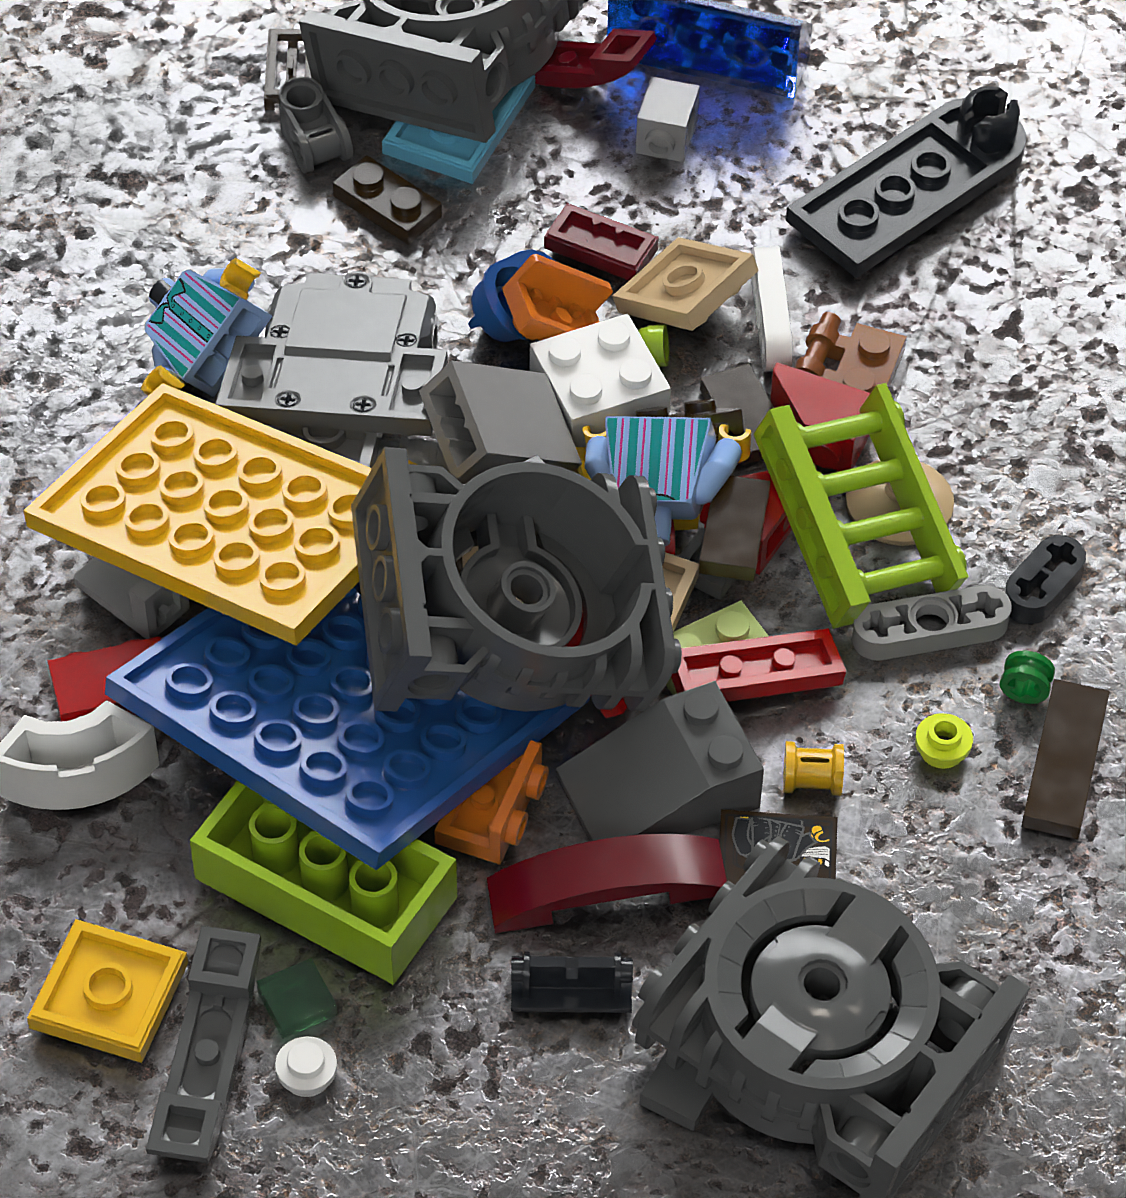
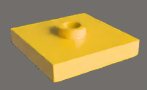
M75 919L27 1017L29 1029L142 1063L188 965L187 952Z

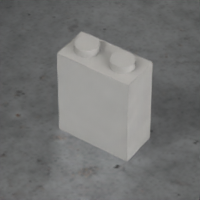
M452 360L419 390L448 470L462 484H466L475 476L493 467L508 463L524 462L536 455L546 464L562 467L570 471H575L582 465L546 373Z

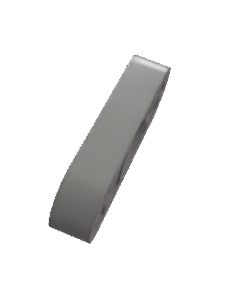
M979 585L867 605L857 619H854L852 644L861 656L870 660L881 661L994 641L1002 637L1007 631L1012 609L1011 601L1001 589L990 585ZM976 609H985L988 615H994V617L985 618L983 612L976 611ZM958 612H959V621H963V620H964L963 624H958ZM933 614L941 617L947 626L939 631H928L919 626L916 620L923 615ZM900 621H905V622H906L905 633H904V624L899 625V624H900ZM878 627L881 634H887V636L878 637L877 633L874 630H869V628Z

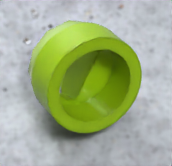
M665 324L649 325L639 329L638 332L658 367L668 366L669 336L667 326Z

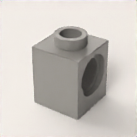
M651 76L637 116L636 153L679 162L685 161L698 122L699 85Z

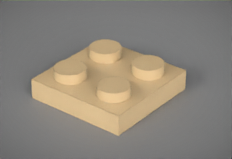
M678 237L613 294L612 297L619 313H628L631 316L693 331L696 327L705 323L708 317L729 297L738 293L741 287L759 270L751 253Z

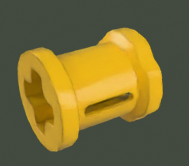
M785 742L783 793H793L795 788L830 789L832 795H842L844 744H834L832 749L797 748L795 742Z

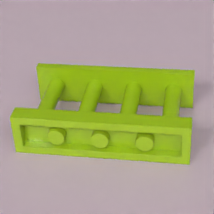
M886 383L875 386L860 407V414L803 427L800 423L796 422L790 405L769 409L753 434L833 629L853 624L854 619H857L871 602L869 598L871 594L926 580H931L935 592L939 593L958 589L969 577L966 571L967 564L964 553L959 546L955 545L906 431L903 410L899 403L893 400ZM869 434L881 461L823 475L816 470L808 448ZM889 482L901 509L843 524L840 520L836 519L828 497ZM906 531L911 532L921 559L867 573L857 569L848 548L849 545Z

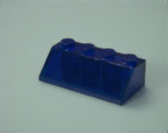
M608 0L607 36L613 28L655 32L657 40L638 64L792 99L795 98L809 62L812 23L715 0Z

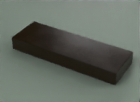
M1054 679L1021 827L1079 839L1110 691Z

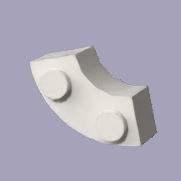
M107 700L90 714L70 721L45 722L24 715L0 742V796L24 806L49 810L84 808L114 799L139 785L159 766L154 726Z

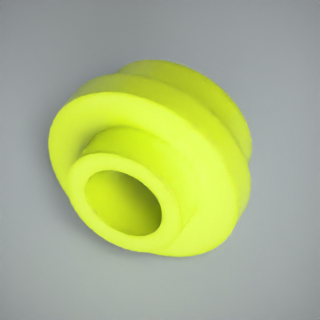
M945 713L934 714L925 718L918 725L915 744L925 762L936 768L947 769L958 765L969 755L973 744V734L968 724L961 718ZM938 736H947L951 739L944 740L939 738Z

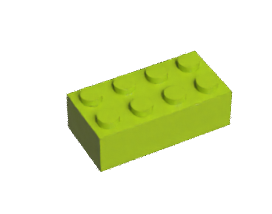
M238 780L190 839L195 879L392 985L395 984L457 899V866L455 858L415 839L378 870H375Z

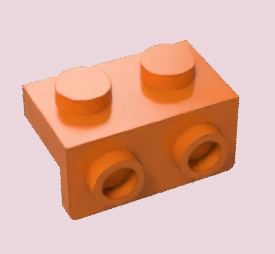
M532 254L502 287L513 316L515 328L521 335L530 340H544L600 322L596 311L613 293L609 282L538 254Z
M530 740L523 755L440 819L434 831L435 844L500 865L509 845L518 846L524 835L528 821V813L525 810L530 799L539 800L544 791L549 768L542 765V743Z

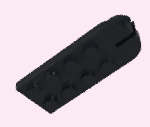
M983 86L972 90L965 98L945 103L787 206L786 222L855 278L859 277L1012 174L1020 166L1024 156L1026 133L1019 121L1021 111L1018 100H1010L1005 112L1008 93L1000 87Z

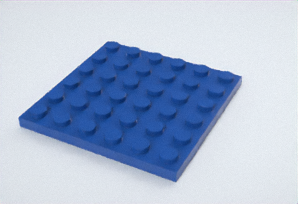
M354 587L297 646L212 608H207L106 677L105 695L375 870H378L525 752L530 740L540 741L581 708L569 707L564 704L540 711L508 710L481 702L460 690L451 700L405 698L397 711H375L362 599ZM589 696V698L586 700V702L583 704V706H584L586 703L589 702L590 696Z

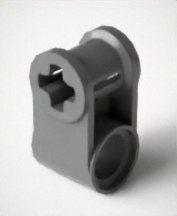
M302 76L285 81L279 90L280 128L292 149L300 170L306 174L313 171L314 165L338 157L343 161L351 159L353 157V146L348 129L342 118L335 112L322 86L316 80Z

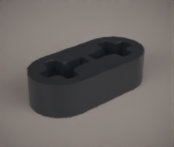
M1067 535L1050 536L1039 543L1006 582L1005 593L1012 605L1011 619L1021 624L1033 625L1043 622L1054 612L1079 584L1083 576L1086 551L1081 543ZM1061 559L1069 562L1060 563L1053 572L1049 570L1050 562L1058 563ZM1036 587L1040 588L1038 598L1032 596L1027 601L1020 598V595L1027 597Z

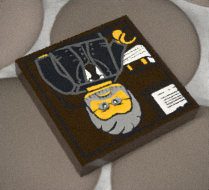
M721 809L719 844L727 881L736 885L746 872L743 870V865L755 845L762 839L770 843L777 836L790 842L787 860L798 866L804 858L811 856L820 862L817 877L836 879L838 817Z

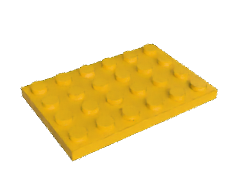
M162 383L25 508L23 512L26 525L32 530L297 646L359 582L351 504L372 468Z

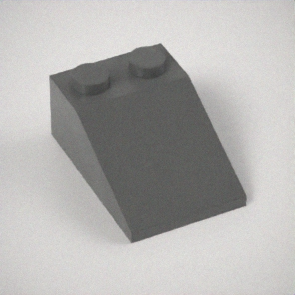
M716 681L660 700L556 768V776L589 841L642 834H687L720 822L721 809L752 811L760 808L764 768Z

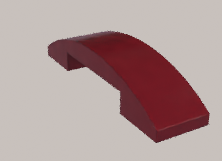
M613 28L602 43L558 41L550 59L534 74L535 84L559 88H585L613 82L625 76L636 67L657 40L655 32Z
M685 834L630 835L578 843L538 854L487 877L495 934L554 924L552 911L664 892L669 893L670 904L715 897L719 889L727 882L719 839Z

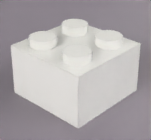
M628 313L530 344V371L547 374L575 447H586L582 431L583 427L590 426L592 434L605 432L606 416L636 417L635 411L654 407H667L669 415L671 387Z

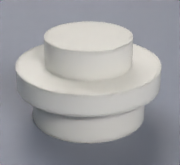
M309 1036L295 1038L286 1043L278 1052L275 1062L276 1075L282 1086L297 1096L311 1097L318 1095L332 1083L336 1076L337 1059L335 1052L328 1043L319 1038Z

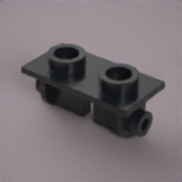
M524 952V956H512L511 1011L632 1013L633 959L632 957H621V953H614V957L530 956V952Z

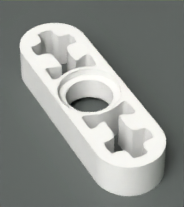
M752 247L751 254H753L759 270L751 279L763 371H773L777 362L792 367V335L780 247Z

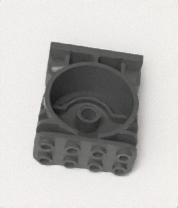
M356 0L334 6L328 14L308 10L299 20V26L311 78L322 86L332 105L487 143L496 131L492 111L512 87L533 76L547 63L556 48L559 32L566 27L569 20L574 19L580 13L583 3L589 0Z
M384 447L351 504L374 710L397 711L405 698L451 700L460 690L481 702L516 711H540L564 704L569 707H581L590 695L595 707L598 709L611 710L619 703L622 697L629 710L644 711L653 700L658 697L672 674L678 672L681 665L682 650L679 640L674 639L672 629L673 595L670 588L665 585L662 567L665 559V545L663 539L657 536L654 518L657 508V496L655 490L649 487L644 476L629 475L618 488L616 479L612 474L597 473L589 480L578 473L562 467L537 462H517L488 469L463 485L442 466L408 464L407 448ZM476 531L478 551L470 557L459 574L455 562L471 551L475 544L470 532ZM583 611V632L579 645L566 647L578 630Z
M780 836L774 838L770 843L762 839L748 855L743 865V870L746 872L736 885L727 881L716 893L708 909L712 914L704 924L699 927L693 923L683 933L675 946L673 953L677 957L666 970L657 966L643 983L638 997L644 1003L632 1021V1026L637 1028L635 1043L644 1049H649L657 1041L668 1048L665 1063L674 1070L681 1068L686 1061L697 1068L698 1072L695 1083L705 1090L710 1087L713 1091L712 1094L731 1114L753 1129L781 1140L814 1144L818 1165L860 1193L859 1198H894L1006 1046L1030 987L1011 974L1007 976L1000 986L963 961L936 964L934 955L920 930L908 916L890 901L871 890L846 882L841 878L817 877L820 862L811 856H807L796 866L787 860L790 842ZM761 952L755 962L748 989L749 1006L756 1024L743 1039L737 1032V1029L747 1020L749 1013L741 990L742 967L747 958ZM819 991L830 998V1000H816L807 992ZM892 996L899 1011L889 1033L872 1048L855 1055L865 1049L880 1032ZM928 1042H932L947 1053L935 1052L927 1046ZM803 1060L814 1061L803 1074L795 1072ZM899 1106L908 1112L902 1118L894 1113Z

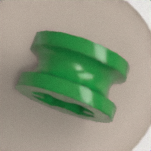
M1027 650L1013 652L1005 660L1004 673L1000 678V688L1006 696L1017 702L1025 704L1041 703L1050 694V683L1054 679L1055 667L1047 657L1037 652Z

